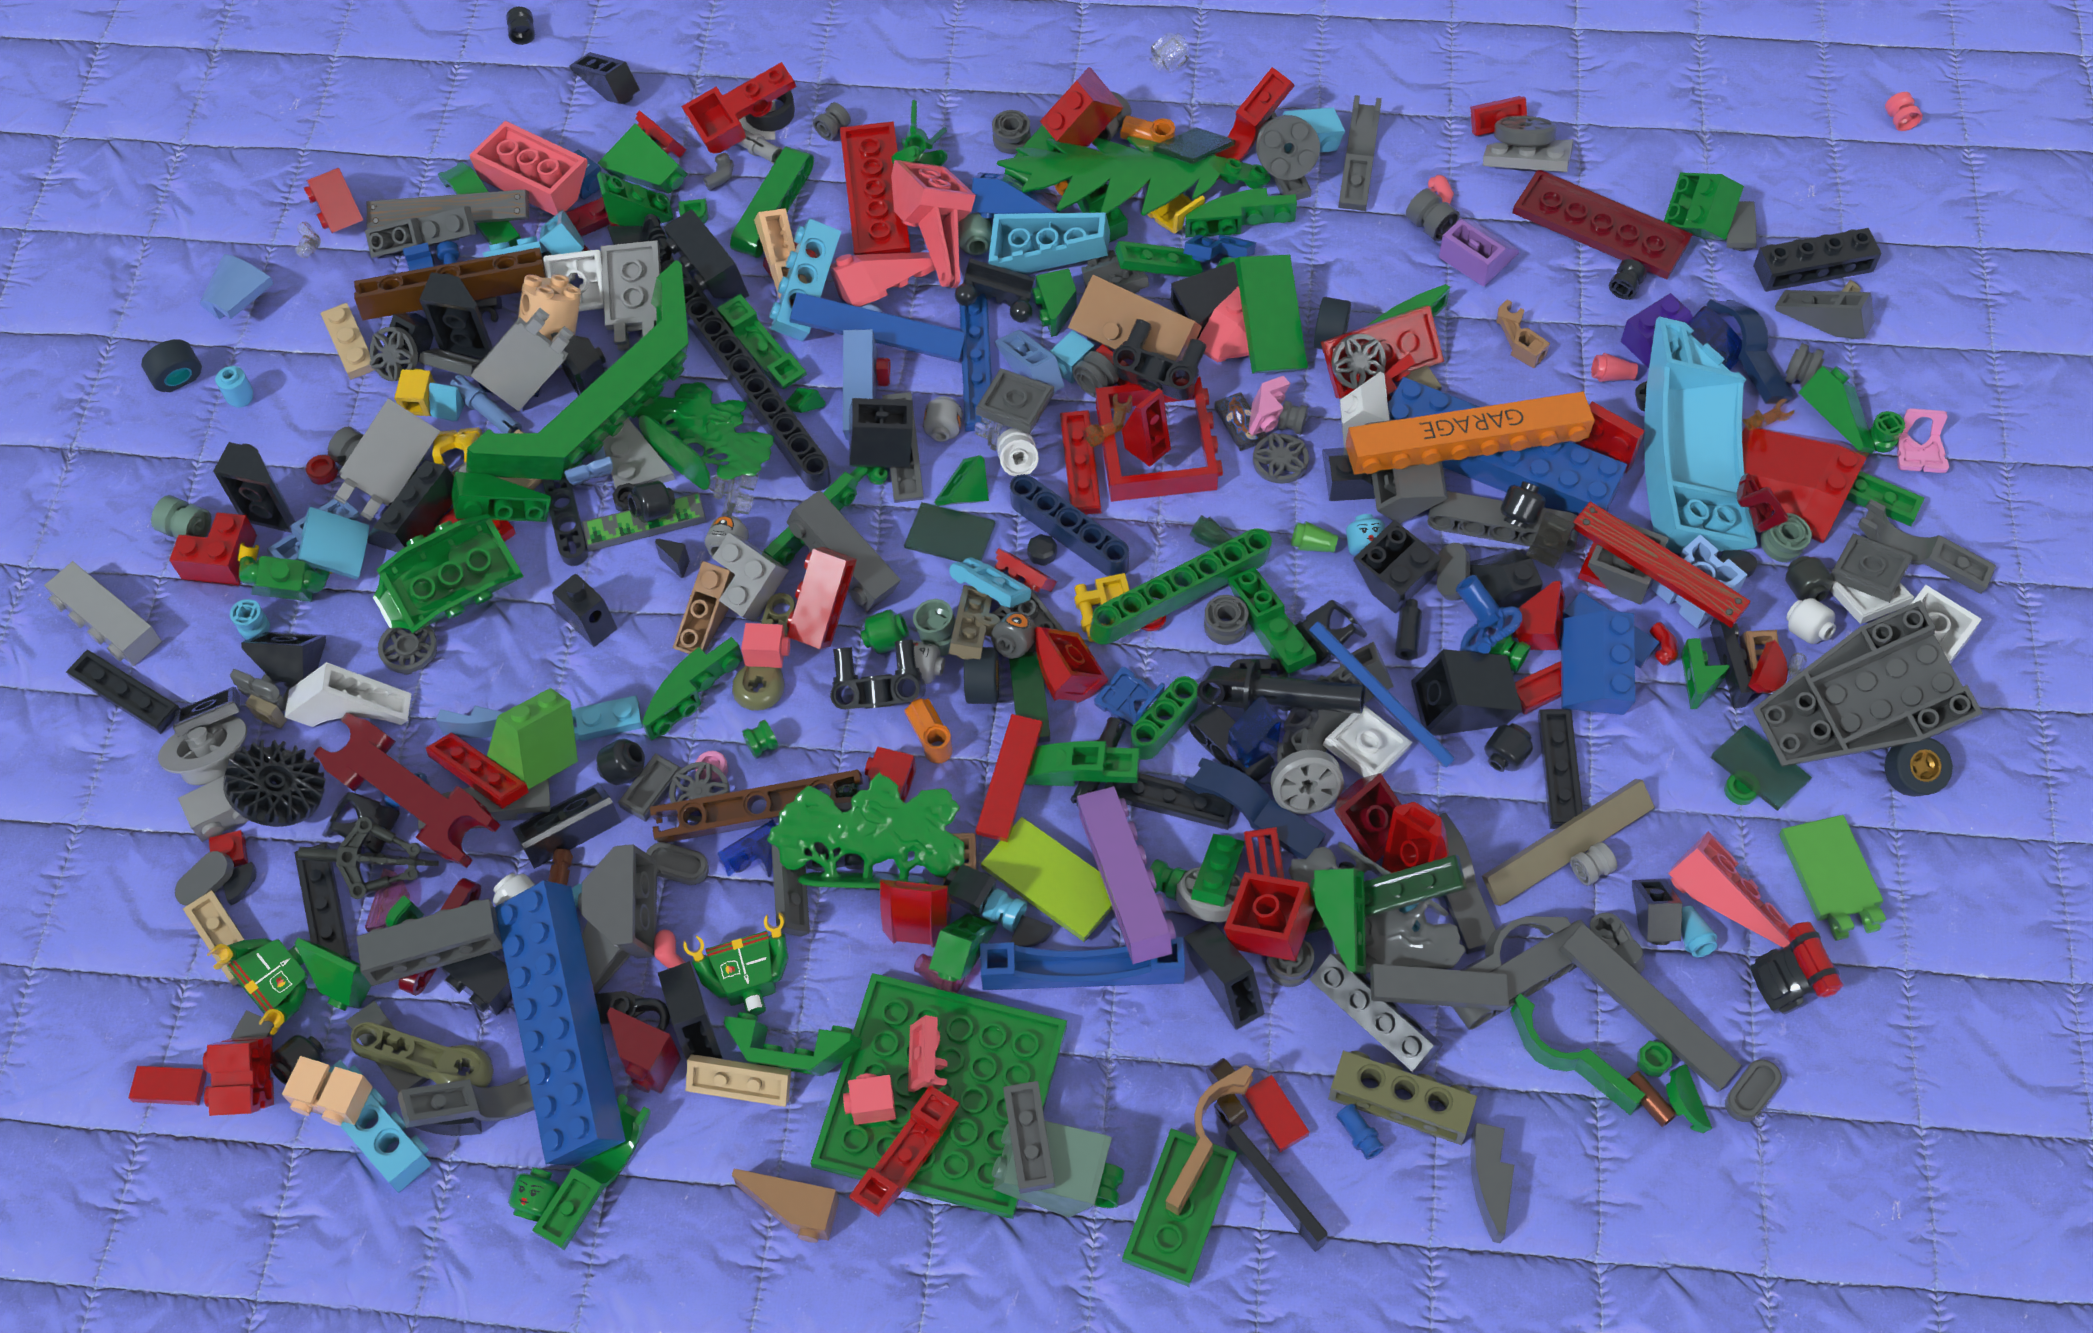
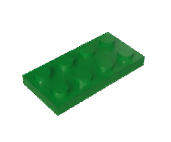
M1171 1128L1124 1251L1122 1262L1190 1287L1237 1152L1213 1144V1153L1178 1216L1166 1209L1165 1201L1194 1150L1197 1140L1194 1136Z

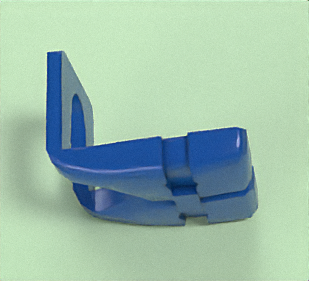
M1121 667L1110 680V685L1105 686L1096 696L1094 704L1104 712L1109 711L1111 716L1134 726L1150 705L1164 692L1165 684L1161 682L1153 690L1140 678L1138 680L1129 669ZM1144 702L1136 713L1134 703Z

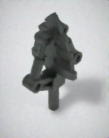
M371 817L359 818L355 827L341 845L338 846V849L301 846L298 849V860L336 862V866L349 888V893L354 899L365 898L369 893L391 887L392 883L417 879L419 877L417 865L439 866V861L418 859V855L422 850L418 843L409 844L396 837L395 833L377 825ZM371 834L389 844L393 842L406 849L409 857L369 852L361 854V847L367 836ZM360 862L363 864L408 865L404 873L393 877H381L364 883L359 867Z

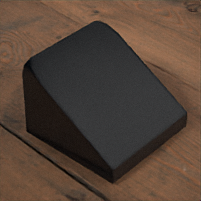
M656 539L655 545L660 559L679 577L683 578L690 562L685 544Z

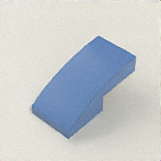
M474 706L471 715L467 716L440 709L436 721L443 735L452 732L460 738L492 737L497 716L504 712Z

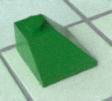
M297 938L295 946L318 991L330 997L327 1003L343 1011H346L348 1006L360 1009L372 986L362 974L360 963L320 944Z

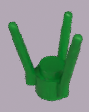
M912 100L910 131H908L906 139H901V143L904 147L903 149L910 146H918L922 154L925 149L933 148V144L947 132V128L943 127L933 137L928 139L925 131L917 128V101Z

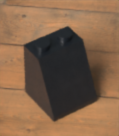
M1443 649L1411 680L1421 724L1433 736L1507 725L1522 711L1521 701L1513 679V672L1506 655Z

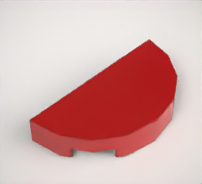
M1776 640L1766 643L1748 684L1757 693H1772L1781 688L1787 681V660Z

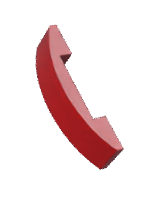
M930 1085L910 1112L911 1118L874 1169H868L849 1195V1199L877 1217H880L899 1197L922 1167L959 1107V1102Z

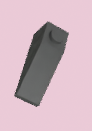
M1784 290L1775 305L1777 312L1835 337H1848L1850 339L1866 338L1875 322L1871 292Z

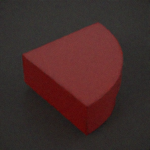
M877 358L876 373L878 387L889 386L891 362L889 358Z

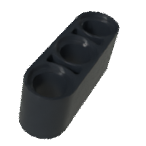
M1210 705L1188 724L1193 737L1221 764L1237 769L1255 782H1259L1275 768L1272 756L1218 705Z

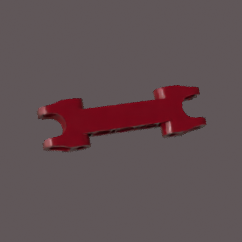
M346 712L341 722L350 729L351 735L347 745L337 752H329L322 747H318L313 753L314 756L322 763L328 773L354 792L367 780L426 824L415 838L442 858L467 868L473 860L462 849L464 835L476 826H483L492 832H496L501 826L498 821L493 818L483 804L459 786H456L447 798L386 754L395 744V740L368 720L355 717Z

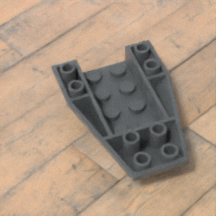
M1921 600L1859 627L1753 708V712L1782 767L1896 747L1911 742H1920L1983 715L1968 685L1962 686L1934 635L1936 627Z

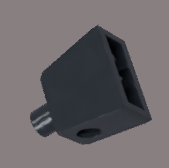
M578 574L572 575L552 592L557 613L593 647L617 629L604 599ZM591 614H593L595 619L593 622L589 621Z

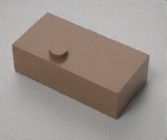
M1092 275L1068 326L1069 329L1101 345L1104 344L1109 349L1115 351L1124 341H1127L1136 319H1141L1150 323L1152 327L1143 349L1148 352L1158 353L1176 362L1182 360L1190 339H1197L1202 327L1192 319L1095 275Z

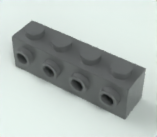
M820 490L792 510L786 523L789 525L793 535L800 538L809 547L810 552L814 548L825 547L857 559L848 588L852 600L857 605L862 606L868 612L895 591L901 579Z
M490 899L474 900L461 907L439 910L433 915L419 919H408L401 924L388 928L373 929L367 934L357 936L360 969L372 986L503 949L495 907Z

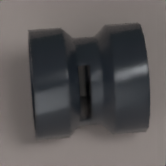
M513 7L506 15L509 39L515 44H528L535 37L532 12L525 7Z
M1625 259L1618 266L1617 274L1609 282V289L1616 297L1628 300L1635 297L1639 285L1646 277L1647 271L1639 261Z

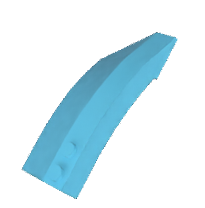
M1658 317L1655 324L1646 387L1644 419L1645 475L1653 530L1655 533L1668 537L1665 548L1681 554L1683 549L1699 535L1708 540L1719 552L1724 550L1753 549L1757 546L1749 508L1741 507L1737 502L1738 485L1741 477L1744 475L1742 406L1743 386L1747 379L1739 372H1731L1724 366L1722 362L1725 359L1708 343L1703 346L1691 335L1694 330L1685 322Z

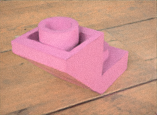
M1284 375L1262 383L1251 407L1248 432L1252 436L1261 432H1270L1277 426L1278 418L1284 409L1281 403L1285 400V393L1291 384Z

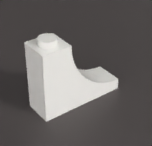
M326 662L289 689L285 718L314 727L329 720L340 719L347 712L358 718L379 719L402 725L408 721L411 693Z

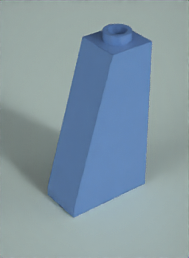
M873 329L843 330V433L846 440H849V409L852 398L876 399L877 396L876 362L878 349Z

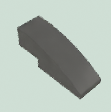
M1476 1123L1472 1132L1470 1152L1471 1175L1475 1197L1483 1222L1492 1241L1501 1243L1506 1232L1514 1165L1500 1162L1505 1128Z

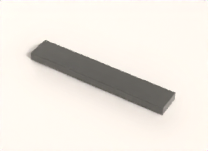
M1585 924L1580 925L1559 949L1716 1092L1722 1090L1742 1066Z

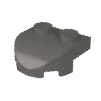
M1109 250L1108 256L1087 260L1088 265L1081 267L1085 290L1092 275L1133 293L1149 287L1148 276L1144 272L1120 269L1114 250Z

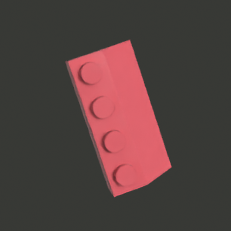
M504 121L469 155L475 171L482 181L503 191L527 190L529 192V203L552 215L558 214L561 210L566 212L578 200L588 164L586 158L507 121Z

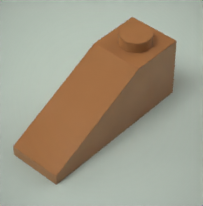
M733 1169L732 1177L736 1185L794 1234H798L797 1237L799 1239L812 1243H817L819 1239L829 1241L839 1203L836 1189Z

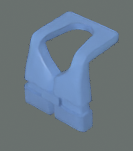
M602 447L593 456L595 461L566 470L564 473L570 484L577 486L591 478L610 475L613 470L611 456L606 457Z

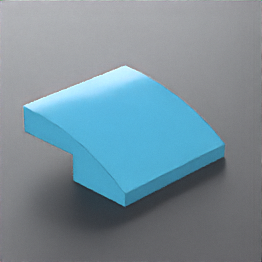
M309 507L301 534L303 538L297 560L304 561L309 566L356 580L360 576L369 525Z

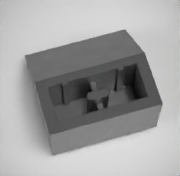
M1442 461L1431 465L1419 464L1408 466L1404 469L1381 470L1372 474L1377 511L1391 520L1397 521L1399 524L1448 499Z

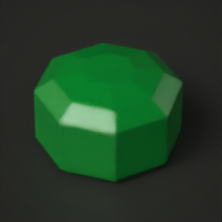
M1648 1041L1637 1053V1066L1647 1076L1661 1077L1672 1066V1051L1663 1042Z

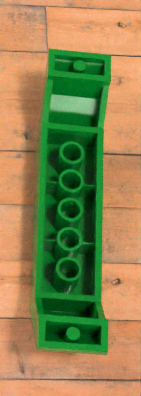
M675 260L656 277L651 304L656 308L655 327L540 432L494 433L490 429L484 432L467 448L466 472L486 473L504 478L562 480L566 476L564 473L566 470L583 465L582 460L589 454L594 456L604 445L603 441L609 435L612 437L616 436L623 428V422L630 416L635 418L643 410L644 403L649 398L655 399L664 389L663 385L669 379L672 381L676 380L684 371L683 363L687 359L686 351L689 344L682 264Z

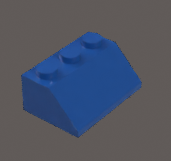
M1601 610L1562 619V709L1624 715L1636 702L1634 613Z

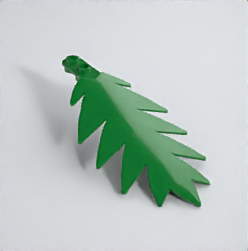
M1128 136L1127 140L1138 150L1097 137L1092 144L1100 151L1084 146L1056 142L1055 139L1047 138L1046 142L1062 153L1017 147L1016 151L1025 156L997 161L998 166L1031 175L1022 187V192L1044 189L1071 178L1057 206L1058 211L1079 202L1108 181L1109 184L1100 213L1108 214L1140 191L1146 183H1149L1141 215L1145 216L1171 202L1191 188L1197 181L1198 183L1192 196L1193 199H1197L1205 194L1216 183L1218 177L1230 184H1236L1239 180L1244 181L1252 189L1263 188L1271 179L1268 171L1258 164L1251 165L1233 158L1218 157L1211 152L1187 144L1182 145L1181 148L1184 149L1182 150Z

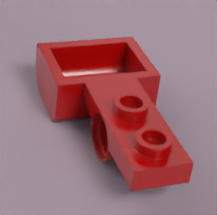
M780 62L724 95L721 94L716 86L681 107L708 151L717 154L746 138L739 119L750 113L754 117L766 115L771 110L774 99L797 86L783 63Z

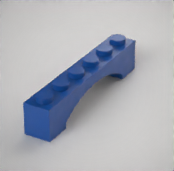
M1176 937L1171 940L1172 954L1135 964L1132 963L1126 946L1100 950L1058 951L1014 945V942L980 943L982 990L1184 984L1183 937Z

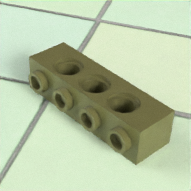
M1343 1050L1328 1099L1346 1106L1354 1104L1356 1109L1462 1145L1477 1096L1470 1094V1091L1462 1086L1451 1085L1449 1087L1438 1083L1435 1078L1427 1074L1414 1075L1403 1071V1068L1397 1064L1390 1062L1382 1064L1370 1060V1057L1362 1052H1347ZM1371 1078L1377 1082L1378 1087L1367 1088L1362 1084L1361 1080ZM1399 1089L1406 1090L1412 1098L1402 1100L1396 1096L1395 1091ZM1438 1101L1444 1105L1445 1110L1440 1112L1434 1111L1430 1108L1428 1102Z

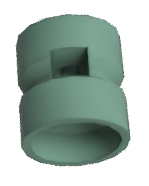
M172 495L161 498L155 505L151 516V524L154 530L176 539L178 535L206 537L212 522L211 514L208 510L191 503L188 504V502Z
M927 600L916 608L913 614L914 625L922 642L938 646L940 656L948 655L956 618L950 605L944 600Z

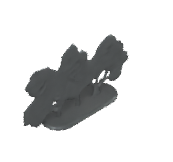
M1338 842L1339 848L1356 861L1354 869L1364 873L1370 870L1379 877L1391 874L1353 848ZM1320 847L1315 848L1306 859H1292L1288 871L1292 878L1291 880L1306 882L1310 887L1311 880L1315 879L1314 870L1352 868H1338L1336 857L1332 850ZM1430 899L1420 902L1416 908L1405 914L1400 912L1399 909L1365 918L1366 974L1370 972L1373 964L1436 969L1453 968L1466 951L1465 947L1460 944L1457 926L1450 923L1438 925L1427 923L1424 911L1426 908H1429L1442 916H1448L1449 913ZM1417 920L1421 925L1420 929L1414 932L1412 927ZM1334 943L1336 953H1337V954H1340L1339 951H1338V949H1337V947H1336V945H1335V943Z

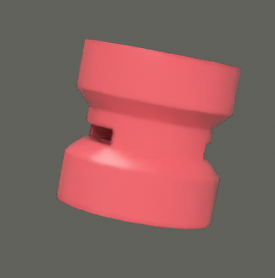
M1909 92L1897 93L1885 104V109L1889 116L1894 117L1893 123L1898 131H1907L1914 128L1923 117L1920 109L1914 106L1915 101Z

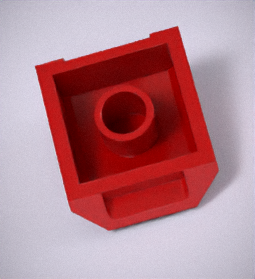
M1035 627L1037 658L1041 673L1054 701L1061 699L1079 703L1092 697L1109 681L1079 633Z
M1416 802L1394 808L1382 868L1390 873L1449 857L1448 839L1441 817Z
M881 879L880 911L882 930L893 944L898 941L928 944L932 948L936 946L940 930L948 926L951 920L952 912L948 886Z

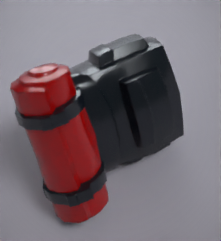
M1801 922L1793 925L1786 932L1790 942L1789 945L1785 946L1782 950L1773 949L1755 959V964L1750 966L1760 993L1775 1014L1780 1012L1787 1014L1808 1004L1807 998L1815 993L1818 997L1823 998L1833 996L1844 986L1839 977L1838 969L1832 964L1823 947L1821 937L1815 931L1811 922Z

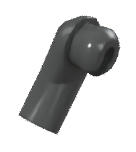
M721 153L715 157V162L717 163L716 172L703 178L708 190L718 187L731 178L734 163L733 160H730L727 153Z

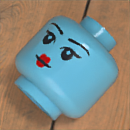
M1372 514L1356 516L1355 521L1346 528L1349 553L1356 556L1385 529L1384 522L1373 518Z

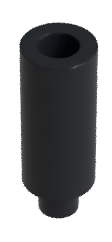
M1415 599L1406 600L1405 607H1402L1399 612L1395 655L1403 660H1413L1418 656L1422 611L1418 608V601Z

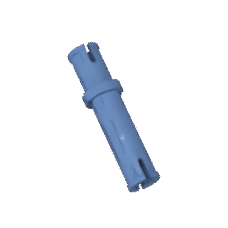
M461 374L455 376V378L461 382L462 386L452 379L450 386L458 388L461 397L465 400V404L472 410L476 409L502 433H513L510 428L514 431L517 429L522 430V425L489 399L487 393L481 387L476 388Z

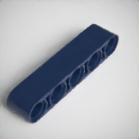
M1021 474L1011 480L1010 500L1011 506L1016 512L1106 576L1127 574L1129 570V548L1124 541L1032 476Z

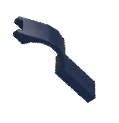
M1710 299L1706 305L1713 316L1728 313L1738 322L1742 333V349L1738 359L1764 403H1788L1794 395L1767 352L1768 330L1763 318L1756 310L1734 300L1717 301Z
M1202 758L1198 764L1201 768L1193 778L1188 777L1184 783L1185 786L1198 794H1214L1234 805L1243 813L1249 821L1250 827L1254 830L1277 827L1279 846L1299 859H1306L1315 848L1319 847L1325 838V833L1291 811L1282 808L1278 803L1270 799L1266 791L1257 782L1233 767Z

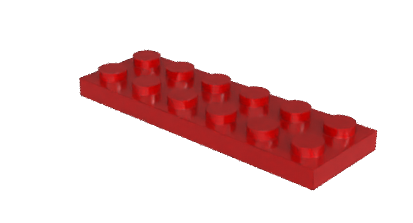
M894 121L840 127L854 255L911 253L908 227L894 212L891 180L894 165L891 157L898 152Z

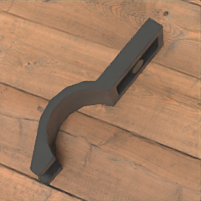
M1355 95L1338 208L1366 211L1382 98H1376L1374 106L1359 104L1360 96Z
M1872 499L1868 501L1866 505L1868 513L1865 518L1862 517L1858 526L1870 540L1912 555L1911 564H1925L1980 594L1987 589L1996 567L1995 564L1940 535L1916 537L1906 534L1889 522L1885 514L1886 506Z
M1446 813L1439 814V817L1442 818L1446 829L1449 856H1459L1467 886L1465 890L1444 895L1443 897L1453 922L1458 928L1466 954L1484 950L1491 934L1496 929L1475 881L1473 864L1466 843Z
M1526 916L1503 923L1491 934L1485 947V956L1460 971L1489 973L1501 966L1500 950L1502 942L1508 933L1518 926L1532 927L1548 936L1551 933H1558L1571 924L1567 917Z
M528 1074L501 1086L477 1087L471 1084L470 1079L402 1089L397 1096L406 1128L475 1117L482 1121H501L535 1110Z

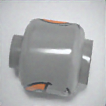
M940 396L931 400L925 408L923 421L925 433L939 442L955 438L961 429L963 415L961 406L954 399L946 396Z
M720 516L713 521L704 540L705 546L712 557L728 532L748 540V530L740 519L734 516Z

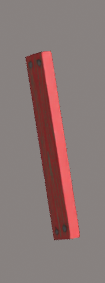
M1591 501L1572 523V529L1730 628L1734 626L1751 602Z

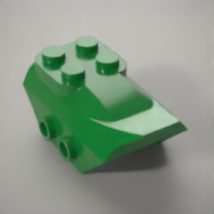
M489 514L459 520L455 523H452V521L442 523L435 528V533L427 537L419 535L406 543L407 547L400 550L376 569L380 579L373 599L390 628H405L414 633L446 616L448 619L455 618L465 612L464 607L473 602H476L477 605L482 604L493 597V592L524 577Z

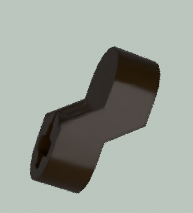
M1224 1058L1206 1069L1207 1076L1212 1085L1235 1072L1230 1063ZM1235 1094L1219 1097L1217 1103L1214 1104L1215 1113L1229 1130L1233 1126H1239L1248 1120L1247 1112Z

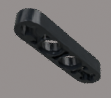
M566 476L559 480L561 488L557 489L554 480L542 479L545 494L551 497L549 512L560 556L565 564L578 566L586 561L588 549L573 486L569 483ZM567 498L570 500L569 504L563 508L554 506L558 499ZM566 522H574L576 524L571 531L564 532L560 530L561 525ZM574 541L576 546L575 554H570L571 550L568 542Z

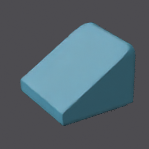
M430 382L429 406L431 416L457 421L465 406L458 388Z

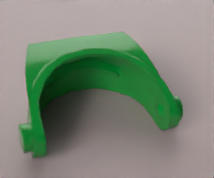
M910 146L896 152L891 159L893 165L895 160L942 166L947 161L948 155L945 150L921 154L918 146Z

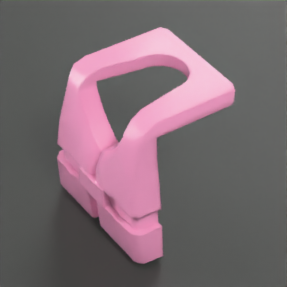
M1907 409L1903 418L1905 429L1899 437L1897 445L1899 470L1921 471L1923 469L1924 472L1946 473L1948 471L1949 464L1948 460L1945 459L1946 453L1940 438L1941 431L1948 417L1947 412ZM1929 417L1932 419L1930 438L1926 443L1920 445L1908 435V431L1918 418Z

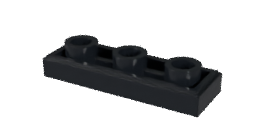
M1714 618L1710 625V630L1720 664L1730 666L1725 680L1733 707L1742 708L1747 705L1750 696L1755 691L1748 686L1752 675L1748 676L1746 651L1744 648L1739 647L1738 625L1735 623L1730 628Z

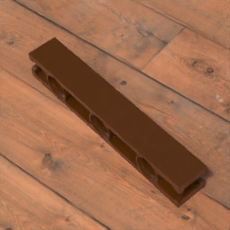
M539 247L354 281L356 290L354 299L362 321L423 310L419 299L431 272L451 274L459 277L474 300L522 292V285L526 275L546 278L544 261Z
M857 769L651 806L650 814L657 824L663 823L662 817L678 816L679 821L678 827L661 831L659 826L653 827V836L657 842L668 843L779 823V812L784 809L786 804L794 802L796 795L806 786H812L818 790L822 788L830 789V797L834 803L851 802L852 797L839 798L837 789L852 783L862 785V774ZM757 800H765V810L762 813L753 814L751 811L753 803ZM701 811V821L697 825H689V815L692 812Z

